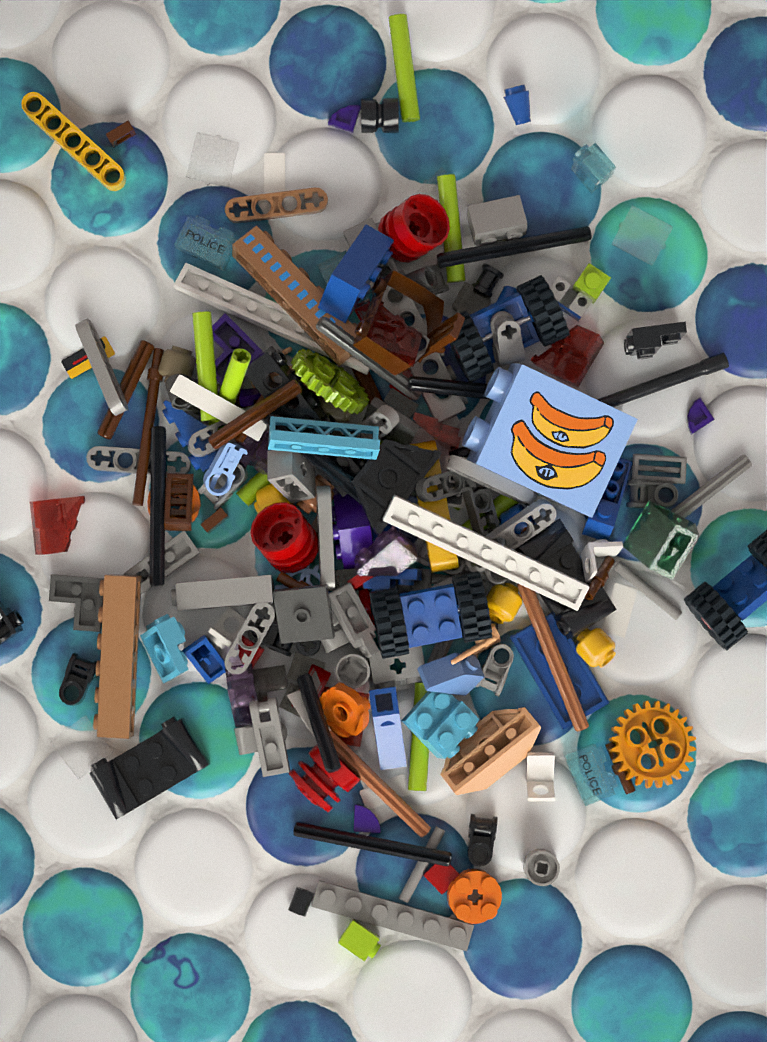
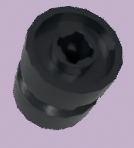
M361 98V133H373L378 128H381L384 133H399L398 98H384L381 104H378L377 100L373 98Z

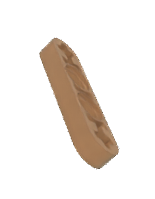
M320 188L236 197L227 202L225 213L227 218L233 223L316 214L326 209L328 197L325 191ZM313 194H318L319 198L324 199V201L319 202V207H314L313 203H305L306 209L301 210L302 202L299 195H304V200H311ZM286 197H293L297 200V207L294 210L287 211L282 207V202ZM266 200L271 204V209L267 214H260L256 211V205L259 201ZM252 201L251 209L254 216H249V211L240 212V217H235L234 213H230V210L234 209V204H239L240 208H248L247 202Z

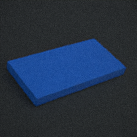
M552 614L546 615L545 618L586 717L609 704V701L588 664L577 654V645L573 638L567 640L566 636L559 631ZM530 624L511 635L510 639L561 728L564 730L571 726L572 722L533 625Z

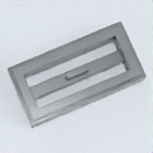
M633 454L631 480L685 484L687 457ZM639 460L681 463V468L639 465ZM638 471L680 473V478L638 475Z

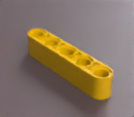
M30 92L23 97L21 105L28 118L110 191H118L124 187L126 175L120 165L38 92ZM40 101L42 104L38 111H29L30 103ZM55 118L61 120L59 128L55 130L48 128L50 120ZM73 136L80 137V144L77 147H69L67 145L69 138ZM91 154L100 155V161L96 165L87 164V158ZM116 171L120 173V178L117 182H107L106 178L110 172Z
M435 440L410 444L422 449L437 450ZM439 459L424 478L441 473ZM437 485L426 488L427 493L438 490ZM417 497L419 506L450 520L446 498L438 501L423 502ZM425 540L432 573L459 568L456 554Z

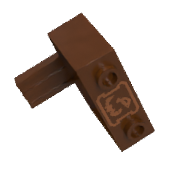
M393 270L383 278H378L372 287L374 294L364 319L355 328L354 333L357 335L353 346L393 375H398L407 371L412 366L366 337L387 285L423 306L427 323V338L430 340L425 353L415 363H421L423 358L434 352L444 353L446 350L444 346L457 340L465 317L460 313H456L441 323L444 301L418 283Z

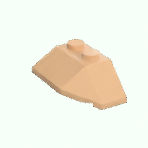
M525 707L490 712L476 724L478 727L476 733L468 739L464 737L458 744L460 746L459 752L452 758L446 757L444 768H442L440 775L456 795L487 789L527 757V753L531 751L541 726Z

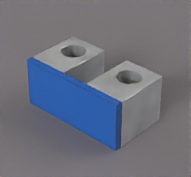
M558 276L550 289L554 293L560 309L579 322L593 300L579 292L569 308L561 304L560 301L571 287V284ZM562 285L564 290L558 291L556 286ZM578 300L585 301L586 305L580 306Z

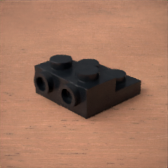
M686 321L632 328L626 339H624L625 355H637V359L652 358L662 345L677 344L687 333Z

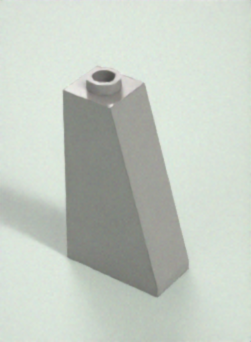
M272 575L175 583L176 589L171 590L172 606L177 605L178 611L274 603Z

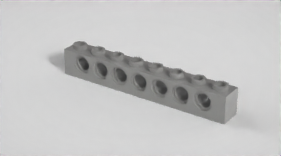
M370 218L343 231L349 248L366 224L378 231L380 222L375 224L373 218ZM391 257L386 266L381 265V267L389 268L391 272L395 270L402 275H406L403 269L398 271L394 263L397 260ZM371 281V283H370V285H371L370 290H371L372 294H374V292L372 291V287H373L374 283ZM387 285L379 309L382 315L385 316L392 335L394 334L396 338L395 341L405 362L412 366L409 369L412 375L456 380L451 366L445 367L441 358L445 355L444 353L434 352L423 358L421 363H415L425 353L430 340L427 338L426 317L422 319L417 310L421 308V305L403 295V299L398 303L390 302L387 296L395 289ZM401 315H412L415 320L414 324L410 327L402 326L399 322ZM415 338L424 339L426 342L425 349L422 351L414 350L411 346L412 340ZM426 362L436 363L438 371L433 375L426 374L423 371V365ZM422 392V396L436 425L466 411L465 404L468 403L466 397L449 395L445 399H440L435 393Z

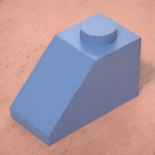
M453 653L419 666L417 670L426 691L466 696L485 677L476 655H470L456 664H451V660L461 654Z

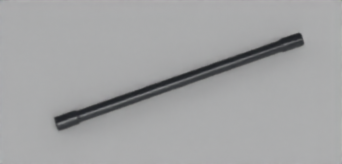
M723 352L701 360L694 365L597 400L614 408L702 375H709L729 367V363ZM462 446L448 451L449 456L455 455L467 458L470 449Z

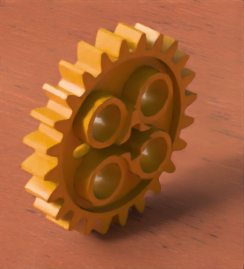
M649 701L643 702L642 708L638 703L634 704L633 712L629 709L623 711L626 719L623 717L616 719L621 726L611 728L617 734L609 738L610 742L616 743V747L609 749V752L617 753V757L612 762H620L622 764L618 772L626 770L628 772L626 780L636 777V786L640 785L643 780H645L646 788H651L653 781L656 788H661L663 781L667 786L673 784L672 777L676 780L682 778L679 770L682 772L689 771L685 762L690 763L694 761L688 755L689 752L696 751V748L690 746L689 743L696 740V737L688 736V732L693 727H685L683 725L687 717L679 719L677 717L679 709L669 712V703L665 704L662 709L660 708L659 701H655L652 708ZM656 720L661 721L664 725V732L662 734L654 729V722ZM642 722L646 724V730L642 727ZM632 730L639 733V744H634L630 740ZM656 741L657 745L654 748H649L648 743ZM666 745H671L674 748L675 756L673 759L666 756ZM643 755L648 756L651 760V767L649 769H645L641 765V757ZM659 759L663 762L662 767L659 765Z

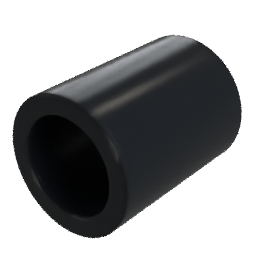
M296 887L288 910L306 917L314 893Z

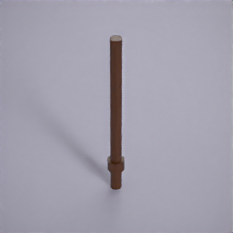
M154 348L152 365L148 369L147 374L149 387L132 505L143 506L151 450V428L154 427L160 382H163V376L158 372L164 352L160 348Z

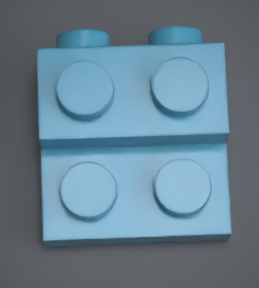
M166 614L147 625V631L141 634L140 637L163 684L189 670L186 655L178 648L180 644L186 641L184 637L185 631L181 623L177 622L175 617L170 618L169 614Z
M428 691L401 721L437 758L446 759V757L452 758L459 752L460 746L458 744L464 737L468 739L476 733L478 729L476 724L480 719L463 701H458L452 694Z

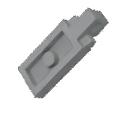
M348 583L329 593L331 609L355 649L358 648L365 659L379 652L373 640L376 638L374 632L376 628L353 586Z

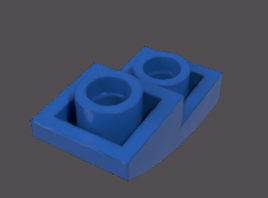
M404 569L387 572L363 583V588L371 589V592L394 588L396 580H398V585L414 586V580L422 581V570Z

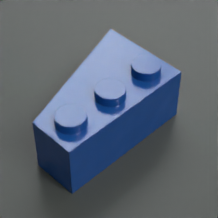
M366 224L331 274L318 308L346 323L360 299L364 300L371 287V281L375 283L382 271L381 265L386 266L391 259L393 252L390 251L394 240Z

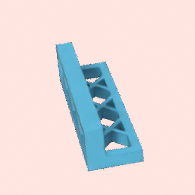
M271 416L268 450L376 460L380 451V440H378L379 426ZM275 426H287L291 431L275 430ZM306 428H314L318 434L302 433V431ZM334 430L341 431L346 437L329 434ZM360 433L372 434V439L355 437Z

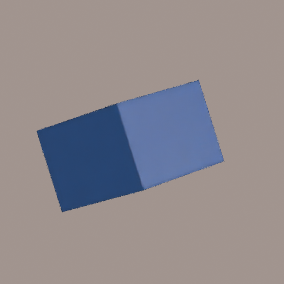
M207 635L201 636L182 650L208 685L228 671L225 667V660Z

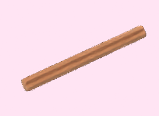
M517 584L573 727L577 732L587 729L589 724L535 591Z
M331 730L330 734L338 757L420 837L427 835L431 827Z

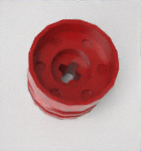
M424 194L410 196L399 206L387 212L381 218L378 227L379 232L394 240L390 251L393 252L392 257L399 262L406 263L420 259L429 251L441 245L447 239L450 230L449 218L445 209L436 199Z
M287 502L269 505L257 514L252 523L250 532L252 542L275 570L284 573H295L305 569L313 562L319 551L317 532L295 505Z
M316 744L309 752L315 764L311 767L307 763L300 761L298 764L306 773L302 776L293 768L289 775L293 778L299 791L308 800L329 813L333 806L326 798L330 796L337 803L341 801L334 789L339 786L349 792L361 779L340 758V770L333 773L326 771L318 745Z

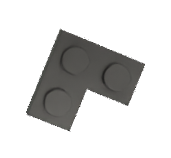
M51 574L49 601L75 603L73 630L101 632L102 623L98 621L99 607H103V596H100L99 588L100 581L104 580V578Z

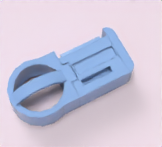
M230 440L219 448L213 462L203 477L204 485L212 495H224L231 489L235 478L233 472L243 453L247 455V450L242 445ZM224 473L227 476L226 484L220 489H214L218 478ZM212 475H214L209 485V479Z

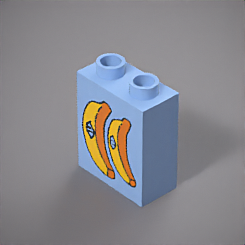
M512 363L508 371L498 367L492 374L485 390V397L494 400L486 419L483 420L475 416L464 434L462 446L471 450L467 460L592 518L638 419L523 364Z

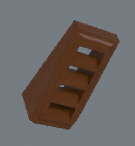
M167 473L164 527L167 531L192 530L193 474ZM172 484H187V488H172ZM172 495H187V499H185V498H171V496H172ZM171 506H186V510L171 509ZM171 517H186V519H175Z

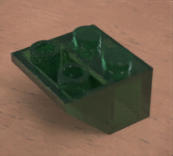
M648 501L625 539L623 547L649 569L673 580L697 541L699 533L695 523Z

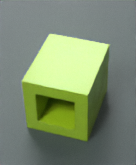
M588 263L572 290L576 293H583L592 299V304H594L611 277Z
M352 919L338 940V944L364 962L368 956L373 958L381 947L377 943L380 940V936L355 919Z

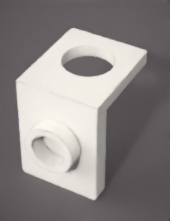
M606 539L588 542L580 553L585 582H590L597 573L595 558L616 557L623 548L622 541L608 542Z
M228 607L215 626L209 629L208 632L213 635L210 640L222 649L225 646L231 648L246 619ZM234 617L239 621L240 627L238 631L229 633L225 630L224 622L227 618Z
M554 752L527 753L526 782L528 801H555ZM537 788H544L548 790V793L539 795L533 791Z

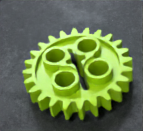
M305 349L299 350L293 357L291 364L293 365L292 369L296 371L295 374L301 377L300 381L304 382L308 389L316 392L317 396H322L325 402H331L335 408L339 407L344 412L347 410L349 413H356L357 415L367 406L369 399L367 398L368 394L363 392L365 389L359 386V382L346 372L343 367H338L334 361L330 362L326 356H321L317 352L313 353L310 349L307 351Z

